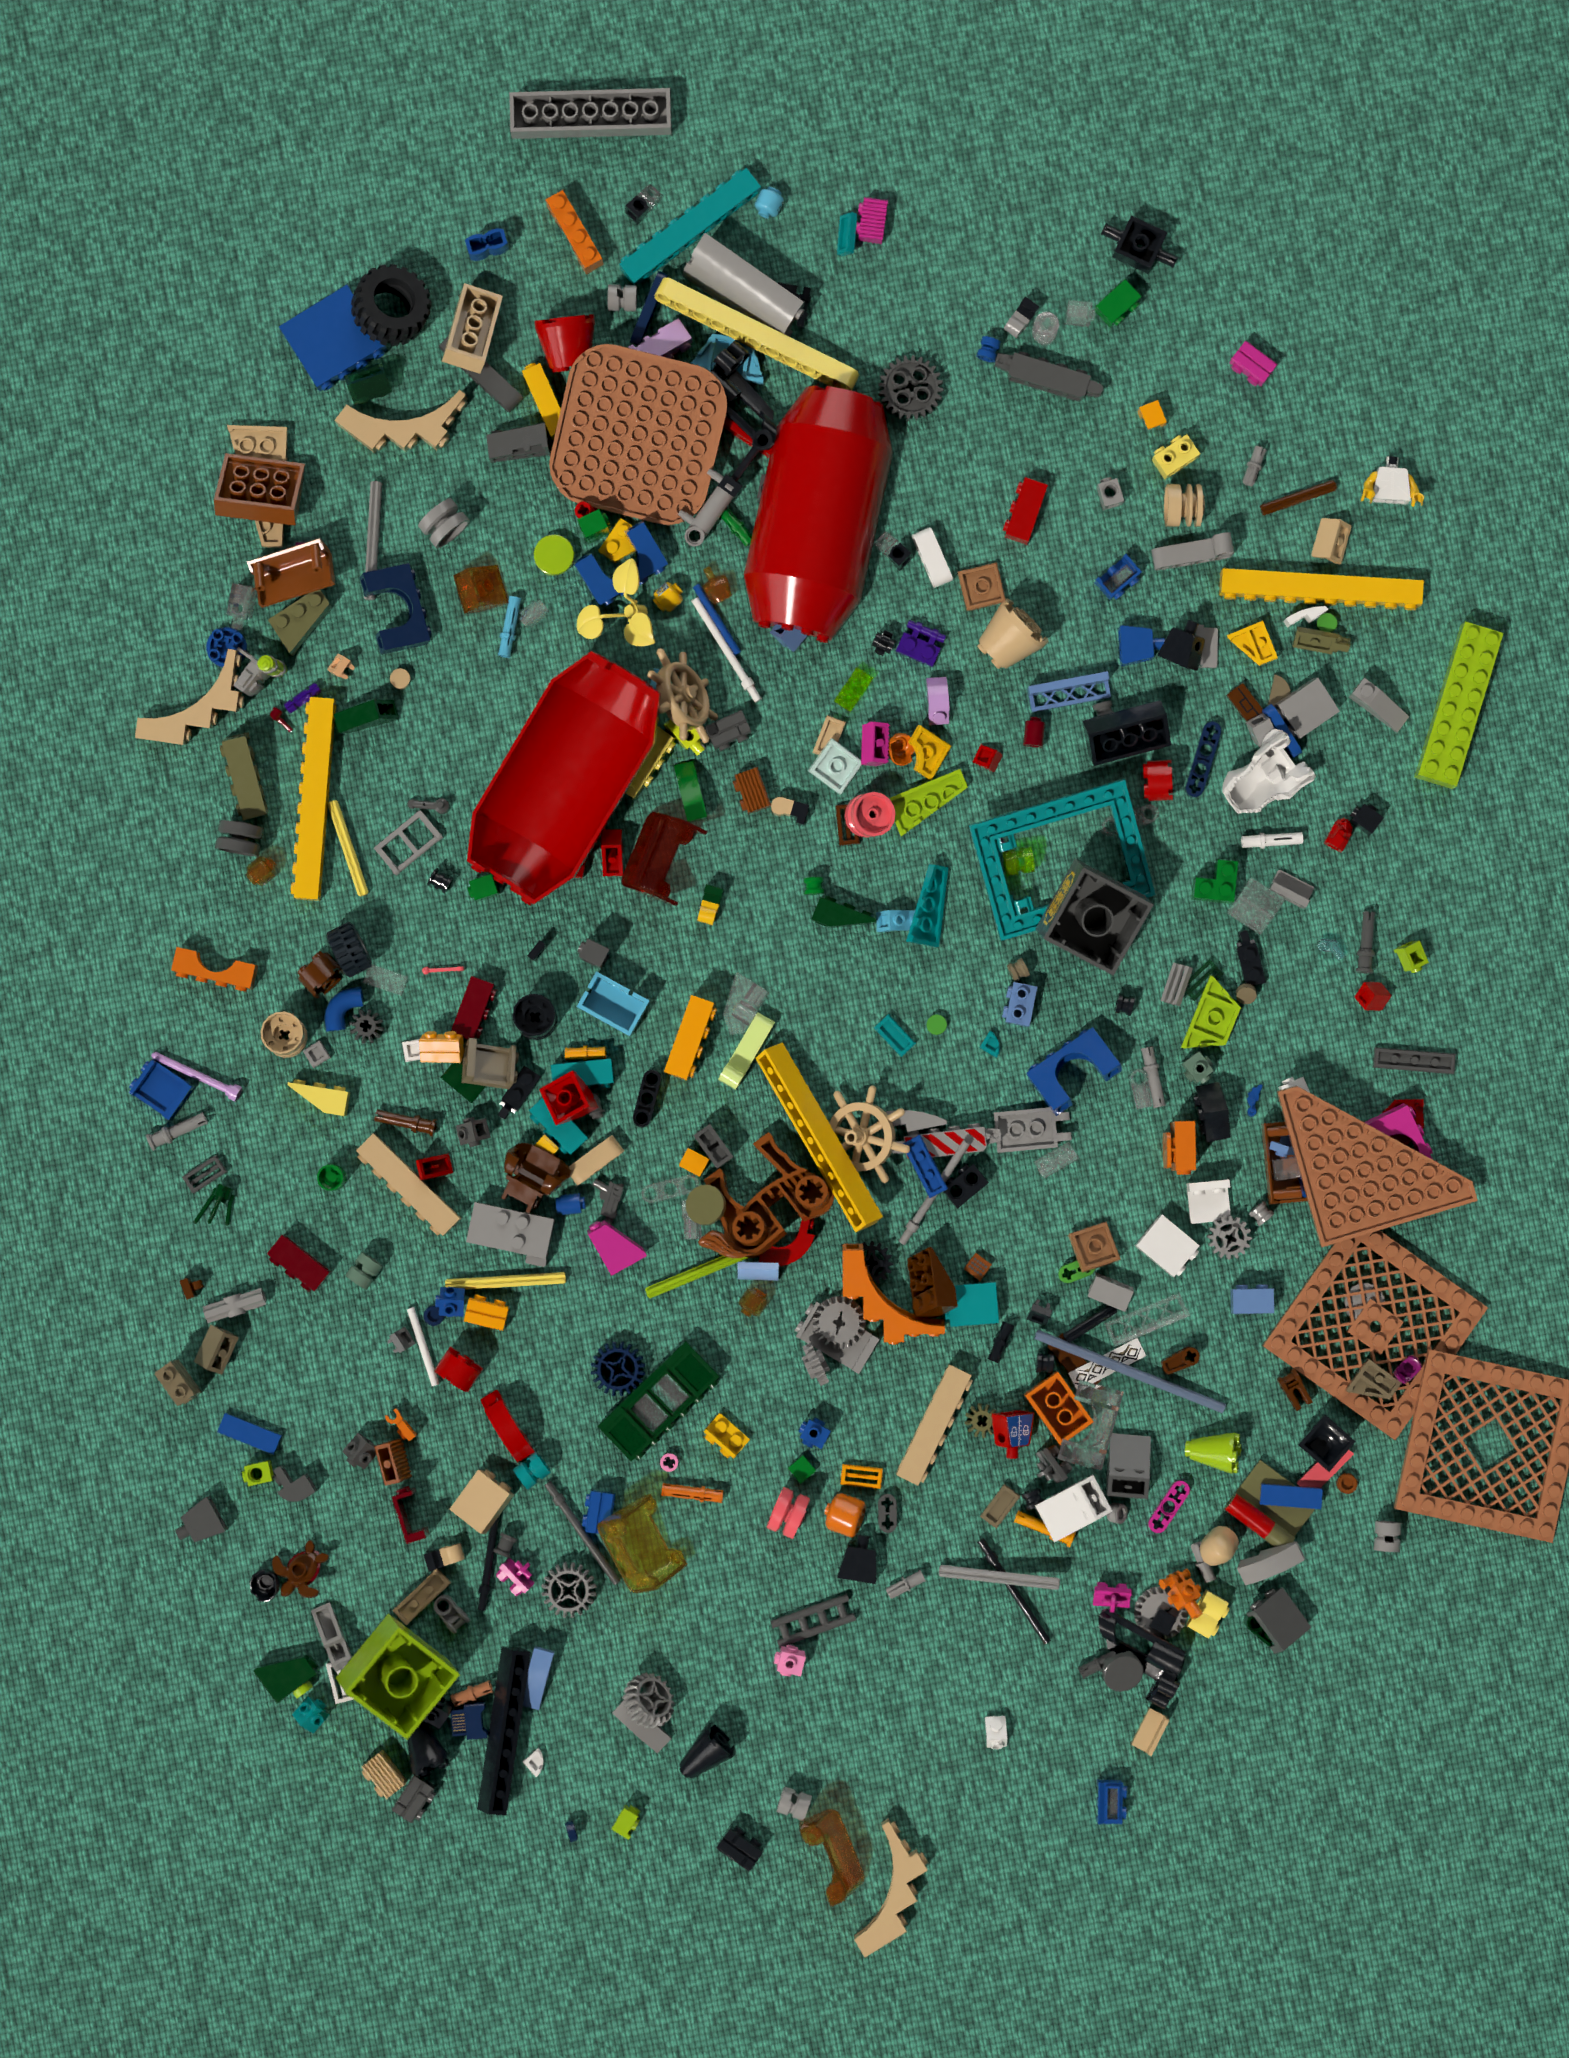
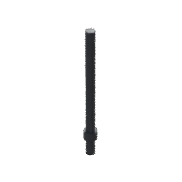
M500 1515L489 1531L482 1584L479 1585L478 1593H480L478 1610L486 1611L488 1595L491 1593L490 1579L494 1559L493 1550L496 1546Z
M982 1538L977 1541L985 1554L984 1558L988 1564L991 1563L995 1571L1006 1572L998 1560V1555L994 1550H991L985 1539ZM1005 1584L1044 1645L1049 1643L1051 1639L1016 1586Z

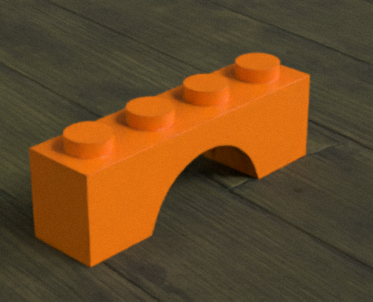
M561 190L545 199L550 213L568 239L586 275L603 266V259L564 191Z
M176 947L171 971L176 972L178 977L188 979V975L196 977L195 981L207 983L208 980L216 981L215 985L226 988L230 984L235 986V990L247 992V988L253 990L258 970L257 965L236 960L227 970L212 972L203 965L199 952Z

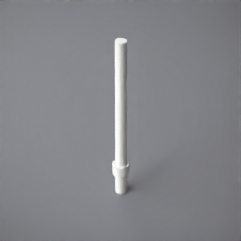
M698 597L693 599L691 602L742 681V687L749 692L755 703L760 701L762 698L754 687V681L745 673Z

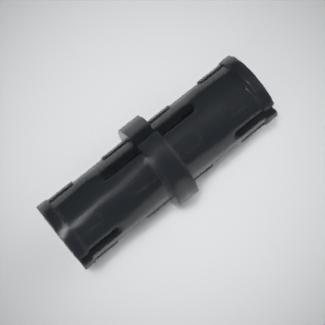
M1004 1321L1002 1322L997 1337L993 1339L994 1344L987 1359L1000 1363L1003 1352L1009 1345L1008 1341L1015 1326Z

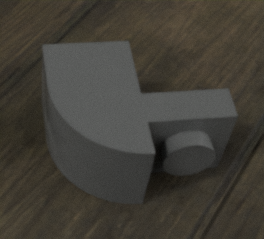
M283 1465L273 1470L275 1473L273 1477L279 1486L282 1484L284 1487L277 1493L287 1501H301L318 1491L308 1474L293 1482Z

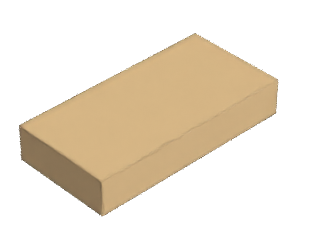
M827 715L812 753L819 755L830 738L838 742L846 722Z

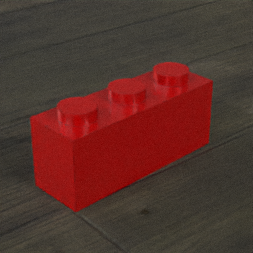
M1026 477L1023 483L1019 482L1016 493L1019 494L1017 502L1013 500L1009 512L1013 513L1011 520L1006 519L1002 530L1006 532L1005 538L1025 545L1028 544L1048 486L1047 484Z

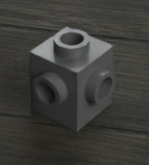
M475 1117L463 1119V1124L456 1126L460 1145L469 1144V1147L481 1145V1140L491 1138L486 1118L475 1120Z
M357 1433L342 1451L348 1457L346 1461L353 1467L358 1465L364 1470L376 1456L375 1445L360 1433Z

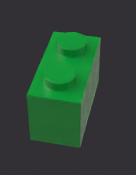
M1125 279L1096 305L1094 311L1110 328L1114 324L1118 326L1125 320V314L1129 311L1133 313L1140 306L1139 302L1142 296Z
M599 509L577 519L588 545L609 535L610 522L606 513L601 514Z

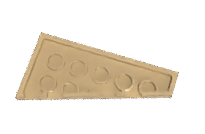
M227 425L236 455L287 461V427ZM255 521L262 547L283 548L284 524Z

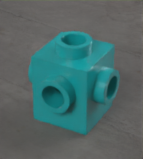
M308 1696L294 1711L292 1716L301 1727L314 1734L328 1718L329 1713L325 1710L326 1705L320 1699L314 1700Z

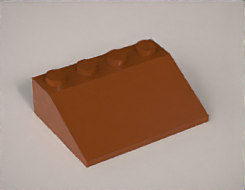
M225 453L214 496L215 515L295 526L300 506L305 464Z

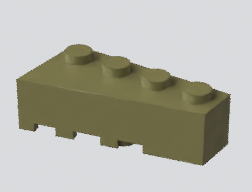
M249 732L226 737L220 746L221 755L226 757L228 765H225L227 776H231L233 784L230 785L232 794L237 796L239 804H236L237 813L239 816L242 815L243 820L268 813L263 787L258 782L260 781L257 766L253 764V761H255L254 751L251 746H248L247 742L250 739Z

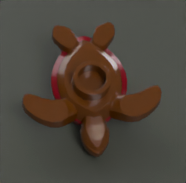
M309 1540L305 1545L306 1551L293 1556L288 1562L287 1567L283 1565L279 1556L276 1555L273 1558L272 1566L275 1574L288 1579L281 1587L282 1597L291 1595L295 1588H298V1592L302 1597L314 1598L318 1596L319 1590L310 1588L309 1585L317 1578L321 1563L328 1561L329 1555L325 1553L320 1554L314 1550L315 1545L313 1541Z

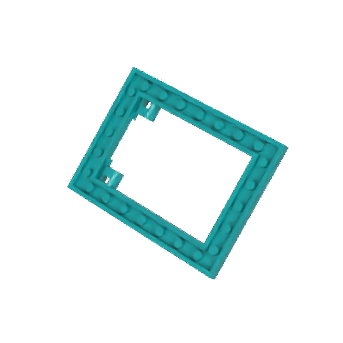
M1125 779L968 825L1001 941L1036 931L1035 928L1048 905L1034 909L1030 896L1024 897L1021 900H1013L1012 895H1009L999 858H1001L1000 852L1017 847L1014 834L1109 805L1130 879L1122 883L1146 897L1156 895ZM1007 836L1008 841L1001 843L1000 838ZM1027 907L1028 911L1020 912V908Z

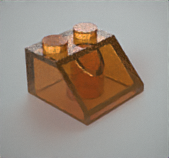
M498 565L470 567L453 575L464 614L482 612L508 604Z

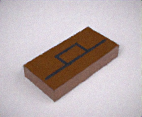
M1243 683L1226 695L1246 722L1263 713L1262 707Z

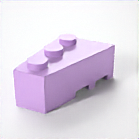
M678 318L660 328L658 333L652 337L646 336L643 338L644 342L637 347L632 344L628 348L674 359V355L679 351L683 353L691 347L692 337Z

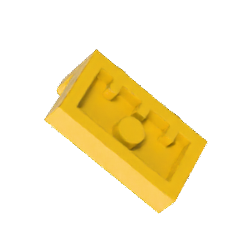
M721 1413L703 1431L706 1434L704 1438L712 1445L714 1443L718 1444L721 1447L719 1451L727 1458L731 1456L734 1459L750 1440Z

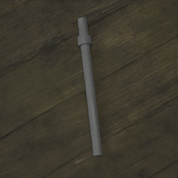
M551 1481L546 1483L544 1486L553 1497L552 1501L556 1506L560 1507L613 1585L619 1583L621 1580L591 1537L585 1532L584 1527H582L565 1502L566 1498L564 1495L558 1492Z

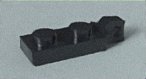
M1247 930L1238 932L1240 942L1236 943V952L1244 984L1255 986L1266 983L1255 940H1250Z
M523 1066L517 1075L516 1083H513L502 1097L499 1104L503 1107L498 1116L506 1119L510 1112L515 1114L530 1095L541 1076Z

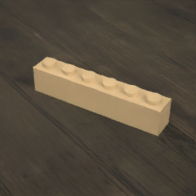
M373 1133L356 1150L359 1153L358 1159L365 1165L369 1163L374 1168L372 1172L379 1179L383 1177L388 1182L386 1186L393 1193L398 1192L402 1196L400 1200L407 1207L412 1205L417 1210L415 1213L417 1217L423 1222L427 1220L431 1224L429 1228L437 1236L439 1234L445 1236L462 1219L423 1180H420V1177L376 1134Z
M948 1364L895 1473L897 1476L916 1485H919L920 1482L924 1483L928 1475L926 1471L929 1463H934L937 1456L935 1450L938 1445L942 1446L946 1435L943 1433L946 1427L950 1428L953 1424L955 1417L952 1415L955 1409H960L964 1398L961 1396L964 1390H969L973 1382L970 1379L971 1374Z

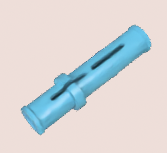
M509 596L503 632L500 633L501 642L498 656L504 658L511 657L512 644L516 639L514 633L522 599L515 596Z

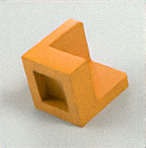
M1158 400L1139 407L1137 411L1140 419L1143 418L1148 430L1157 426L1164 427L1167 423Z
M687 1148L679 1166L701 1177L710 1159Z

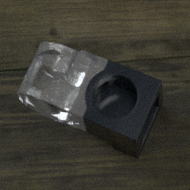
M649 184L625 205V214L638 225L643 220V217L659 203L663 195L652 184Z
M886 531L874 542L875 546L899 571L913 559L912 553Z

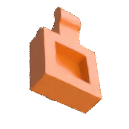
M395 1408L393 1411L396 1413V1419H391L388 1415L385 1416V1419L390 1424H396L399 1428L397 1432L403 1440L408 1439V1441H411L417 1434L401 1416V1412Z

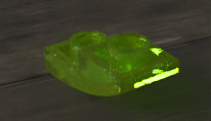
M857 666L834 702L851 712L874 677Z

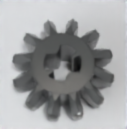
M368 1009L366 1016L364 1011L360 1010L361 1017L359 1018L354 1014L353 1018L357 1022H350L349 1024L356 1026V1028L350 1030V1033H357L354 1039L359 1040L362 1037V1043L364 1044L367 1042V1037L371 1043H374L373 1035L377 1038L381 1037L377 1030L384 1031L383 1027H378L384 1021L383 1019L376 1021L379 1017L377 1012L371 1017L372 1010ZM366 1021H369L368 1023L372 1025L371 1029H367L368 1032H365V1029L362 1028L363 1023L366 1024Z

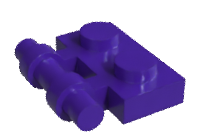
M909 620L907 627L912 629L913 633L912 635L903 633L896 652L933 668L941 649L935 646L934 643L936 640L943 643L946 635L939 633L940 631L935 628L932 630L923 626V623L919 621L916 623ZM919 633L930 637L929 641L926 642L917 638Z

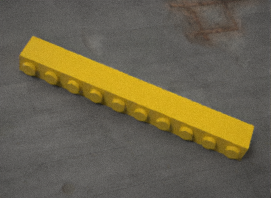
M1223 568L1220 571L1219 596H1224V599L1228 600L1244 597V600L1247 601L1264 598L1266 602H1276V599H1283L1285 603H1296V600L1304 601L1305 604H1316L1317 601L1324 602V605L1334 606L1336 603H1344V606L1347 607L1364 604L1366 608H1376L1377 605H1383L1385 609H1396L1397 606L1404 607L1405 610H1417L1423 604L1424 580Z
M310 697V701L306 702L305 713L308 714V722L304 723V734H307L306 742H303L302 754H305V762H301V774L304 775L303 782L299 784V794H302V800L298 802L297 806L300 822L296 823V834H299L298 842L294 844V854H297V861L293 862L292 873L295 874V882L291 883V894H294V898L298 900L320 901L336 700L332 698Z
M783 1042L765 1049L755 1059L855 1233L872 1226L883 1216L799 1069L796 1067Z

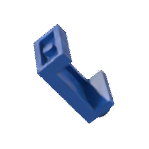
M156 1060L147 1061L141 1069L143 1072L141 1076L135 1078L130 1084L129 1088L131 1090L129 1093L162 1114L167 1120L172 1121L195 1087Z

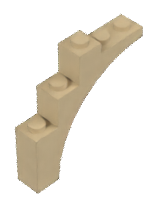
M459 390L447 403L437 410L422 417L409 420L389 421L377 419L362 414L346 405L336 417L335 422L373 453L383 449L387 442L386 438L407 452L408 449H413L417 444L418 437L438 451L440 447L444 448L448 443L449 433L445 427L449 428L455 420L454 416L456 413L463 411L468 403L466 402L467 396Z
M228 649L225 664L217 681L209 692L191 707L171 716L137 718L135 738L187 745V741L191 739L189 725L213 728V724L216 725L218 713H215V709L239 712L240 708H243L244 696H242L241 691H234L235 686H233L239 678V675H236L237 667H240L242 659L239 651Z
M888 1818L881 1822V1825L889 1840L892 1852L893 1872L891 1885L886 1900L877 1915L866 1927L854 1935V1940L864 1957H867L907 1932L905 1926L908 1923L903 1914L898 1915V1913L917 1902L916 1895L918 1894L913 1883L908 1884V1882L928 1871L926 1866L928 1861L923 1852L919 1854L917 1850L909 1853L908 1851L911 1850L905 1839H900L898 1826L894 1821L891 1823Z

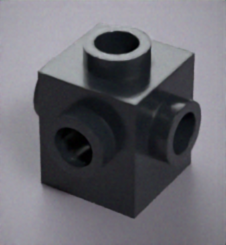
M442 1696L424 1718V1721L440 1729L449 1717L453 1703Z

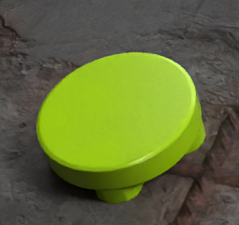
M548 535L543 537L535 546L534 560L537 567L544 574L552 576L561 575L572 567L574 550L566 538L560 535Z

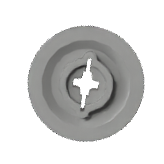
M836 1296L826 1299L818 1306L813 1316L815 1335L821 1343L832 1349H845L853 1346L860 1340L865 1330L866 1321L863 1320V1310L855 1301L847 1297ZM842 1311L841 1317L845 1325L840 1327L836 1335L837 1328L833 1321L838 1320Z
M1160 1586L1146 1590L1140 1595L1135 1604L1134 1618L1138 1626L1166 1640L1180 1633L1181 1629L1185 1626L1187 1610L1184 1608L1177 1611L1174 1604H1169L1167 1593L1171 1588L1162 1589ZM1158 1608L1162 1610L1169 1609L1166 1612L1177 1617L1168 1636L1149 1626L1153 1619L1151 1617L1155 1615Z

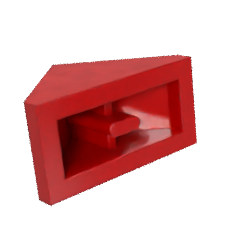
M449 1153L416 1160L420 1180L453 1173Z

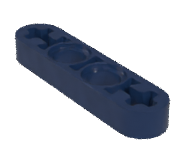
M658 271L631 336L630 343L637 346L642 343V339L645 337L658 305L654 295L662 279L668 278V274Z
M1208 722L1203 727L1185 785V792L1191 798L1199 797L1205 788L1221 735V727L1216 722ZM1211 726H1214V730L1217 731V734H1213L1211 737V741H1215L1214 744L1210 741H1203V737L1205 739L1208 738L1209 732L1206 729H1210ZM1202 745L1211 747L1210 755L1204 756L1201 753L1200 748ZM1197 764L1205 766L1206 772L1203 775H1198L1194 769ZM1192 776L1197 779H1203V782L1198 781L1197 788L1200 791H1196L1195 794L1191 793L1192 789L1189 788L1195 782V779H1191Z

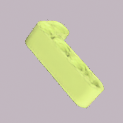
M757 1012L731 1059L718 1078L719 1081L735 1090L738 1088L774 1026L775 1022Z

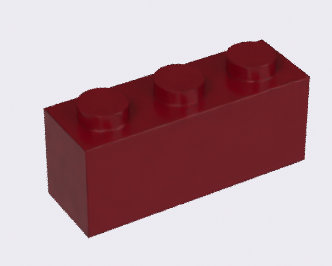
M471 976L451 1031L462 1034L463 1038L467 1040L469 1038L480 1039L483 1028L480 1026L483 1019L487 1020L490 1009L487 1007L490 1000L494 1001L497 990L494 988L496 985Z
M285 1234L279 1237L267 1253L270 1256V1262L277 1267L279 1265L286 1269L285 1273L290 1278H298L302 1282L300 1285L308 1292L311 1290L316 1292L332 1273Z

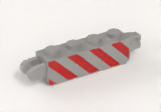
M980 1123L968 1124V1129L952 1126L948 1127V1131L940 1132V1128L928 1129V1134H920L919 1131L907 1132L908 1136H904V1141H897V1143L903 1144L921 1135L932 1158L954 1155L963 1140L970 1144L964 1154L982 1152L988 1144L1001 1141L1000 1129L980 1127ZM893 1150V1151H892L893 1154H894V1153H895V1154H896V1153H898V1154L903 1153V1152H899V1151H896V1150Z

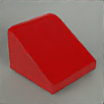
M981 744L972 762L991 772H995L1003 755L999 751Z

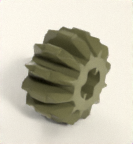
M978 1403L977 1411L971 1406L970 1409L973 1414H965L971 1420H966L964 1423L965 1425L972 1424L967 1429L968 1432L976 1429L974 1432L975 1437L981 1431L982 1437L986 1438V1430L989 1434H993V1431L990 1429L991 1426L993 1427L991 1416L996 1410L992 1409L988 1412L989 1404H986L984 1410H982L981 1403ZM980 1415L987 1417L985 1419L986 1424L983 1426L981 1423L980 1426L977 1425L979 1421L977 1417Z

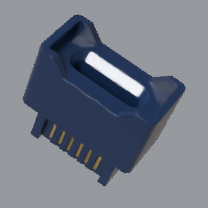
M486 1701L465 1703L464 1708L451 1710L452 1736L466 1735L467 1740L488 1738V1730L484 1728L482 1713L486 1707Z

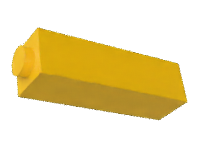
M531 363L525 367L522 373L553 441L561 409L541 364Z

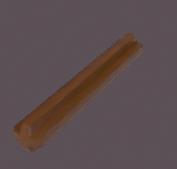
M1334 480L1327 481L1264 503L1260 506V511L1265 516L1336 491L1337 485Z

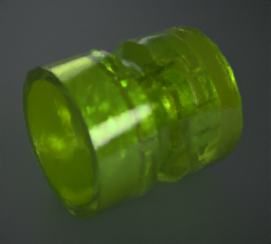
M1031 846L1022 847L1019 851L1010 849L1003 852L1006 876L1018 875L1019 871H1022L1024 874L1035 872ZM1018 858H1023V864L1019 865Z

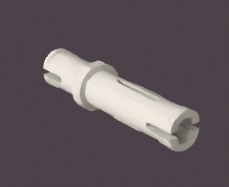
M1302 832L1259 833V835L1241 836L1242 848L1260 847V849H1265V846L1303 844Z

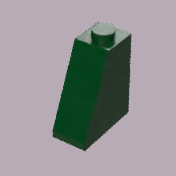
M373 699L334 714L335 727L339 733H352L399 719L394 700Z
M307 1655L260 1665L253 1672L275 1702L279 1703L319 1672L317 1669L319 1666L313 1657L309 1658Z

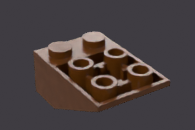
M928 1247L907 1259L915 1317L936 1318L958 1307L955 1286L932 1247Z

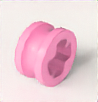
M673 1453L664 1454L660 1460V1466L667 1472L674 1471L679 1463L677 1456ZM666 1457L675 1460V1464H672L674 1467L669 1468L668 1465H664L663 1461H666Z

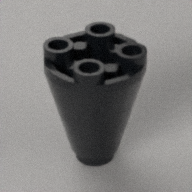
M422 1721L407 1739L411 1771L413 1775H416V1777L420 1776V1778L432 1774L431 1770L435 1768L443 1769L450 1765L449 1754L428 1725Z

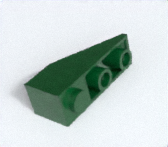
M825 895V898L820 897L811 921L828 928L875 924L877 919L873 918L874 914L863 910L860 913L855 911L854 906L844 903L842 906L836 903L835 898Z

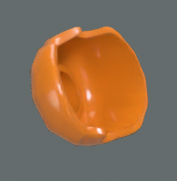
M897 733L888 742V757L899 766L911 763L912 754L915 752L914 748L908 743L911 737L906 733Z

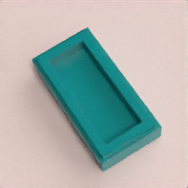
M850 212L840 216L837 255L839 256L854 253L857 213Z
M889 1014L874 1027L878 1034L900 1057L916 1044Z

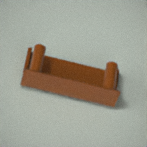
M320 538L247 561L250 572L254 575L255 590L257 591L258 604L261 608L335 585L332 555L329 548Z
M1286 1123L1261 1124L1269 1204L1308 1201L1307 1197L1303 1198L1302 1190L1298 1178H1301L1295 1155H1288L1285 1158L1275 1155L1276 1151L1269 1149L1271 1141L1280 1142L1281 1136L1289 1135Z

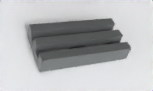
M215 1155L182 1178L191 1192L195 1194L228 1171L219 1160V1157ZM214 1161L217 1163L215 1166H213L203 1174L199 1175L192 1181H189L188 1178H190L200 1170L204 1169ZM220 1168V1172L210 1177L197 1187H193L195 1183H197L204 1177L208 1176L209 1174Z

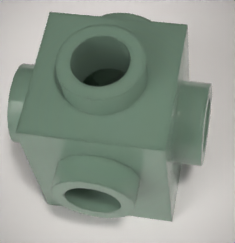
M1200 1051L1181 1064L1186 1070L1184 1072L1186 1078L1190 1082L1194 1081L1195 1084L1198 1082L1205 1083L1212 1077L1210 1073L1214 1071L1211 1068L1214 1066L1207 1056L1203 1057ZM1197 1066L1201 1068L1200 1073L1196 1070Z

